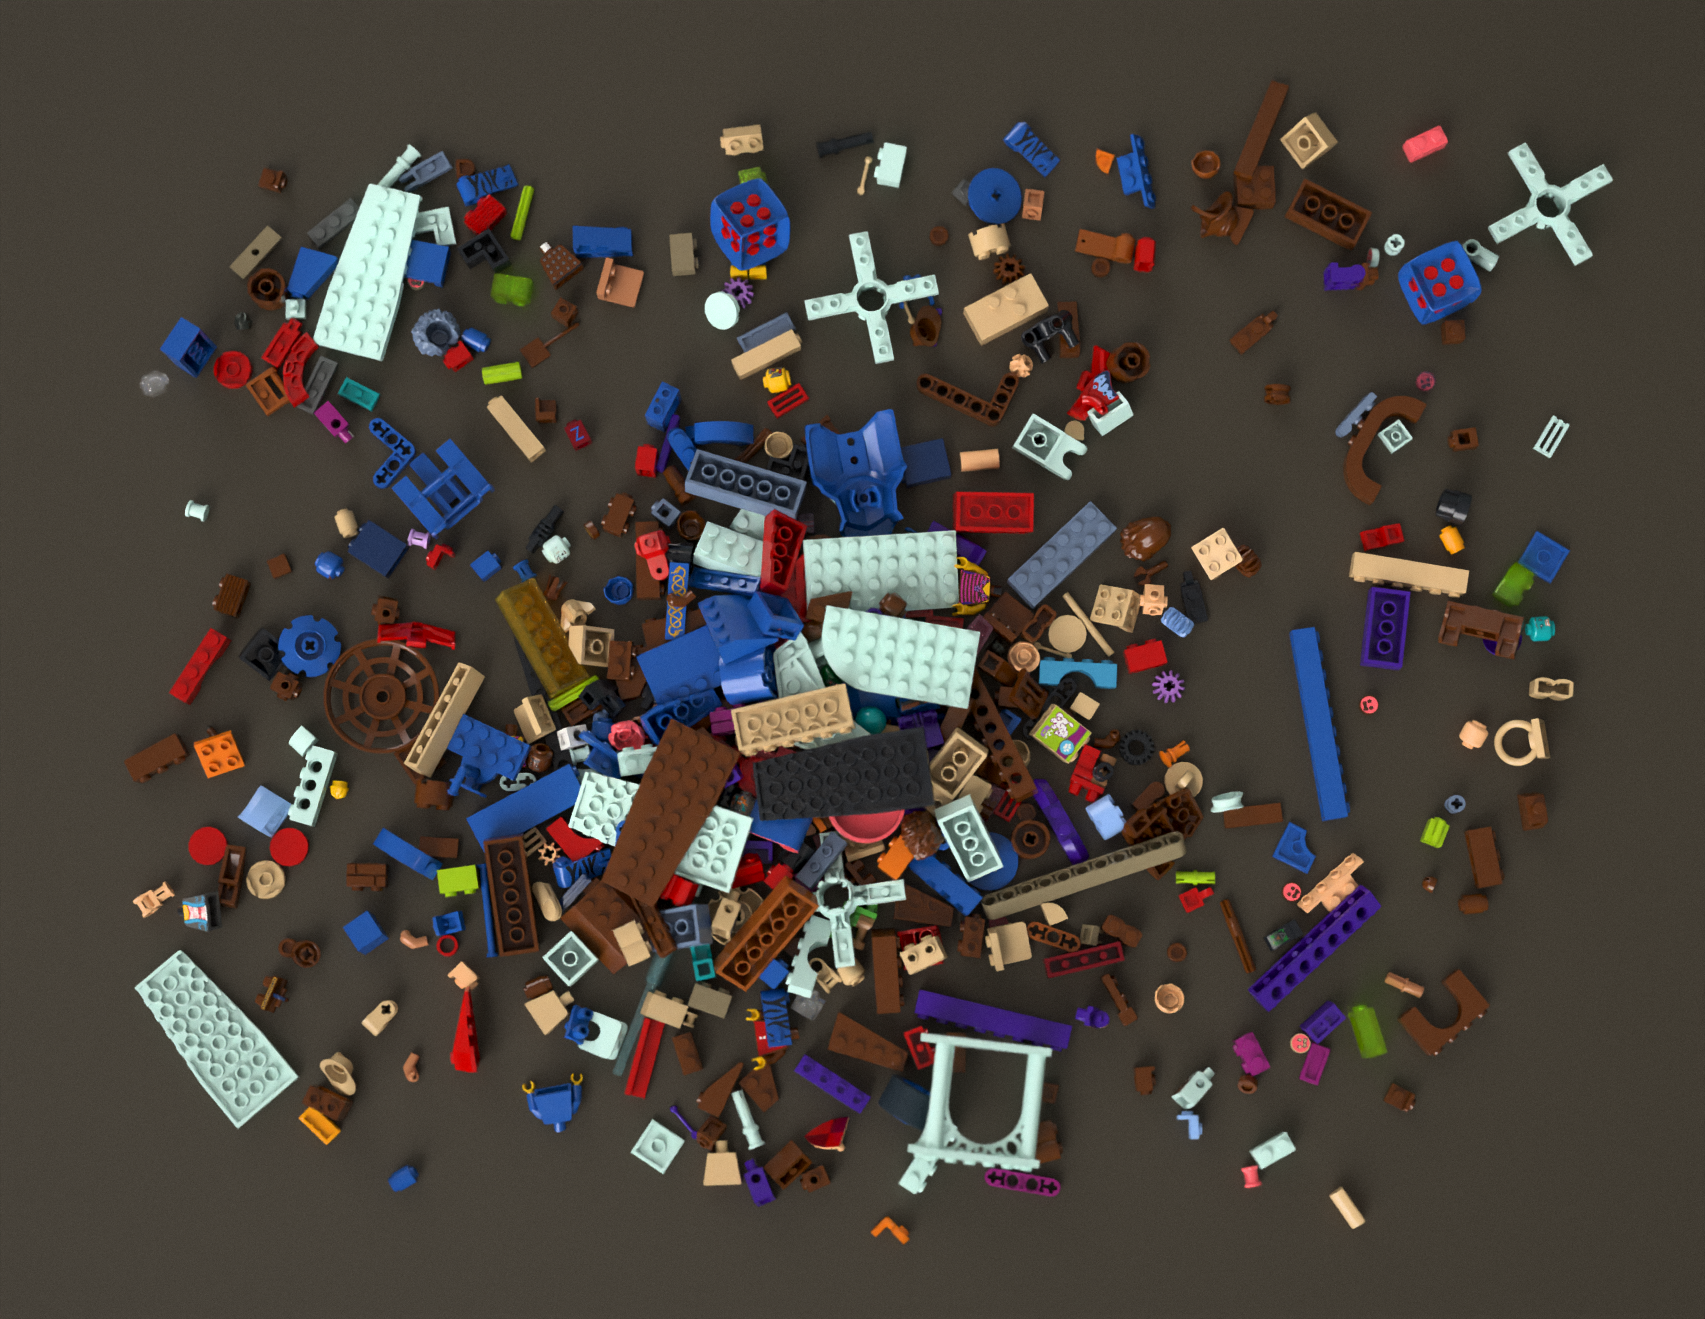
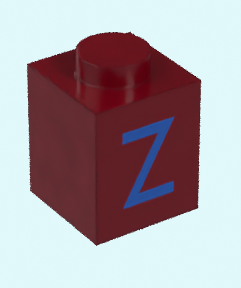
M575 419L566 424L567 426L564 429L575 451L592 444L581 420L577 421Z

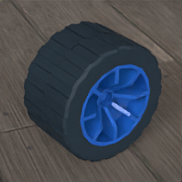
M893 1074L878 1104L903 1123L924 1131L928 1118L931 1092L905 1077Z

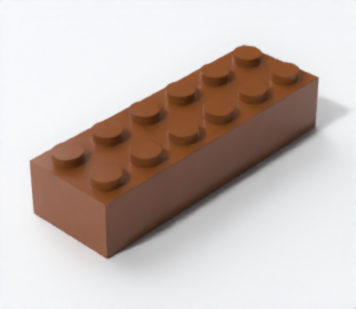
M785 876L713 960L715 972L746 992L819 907L816 895Z

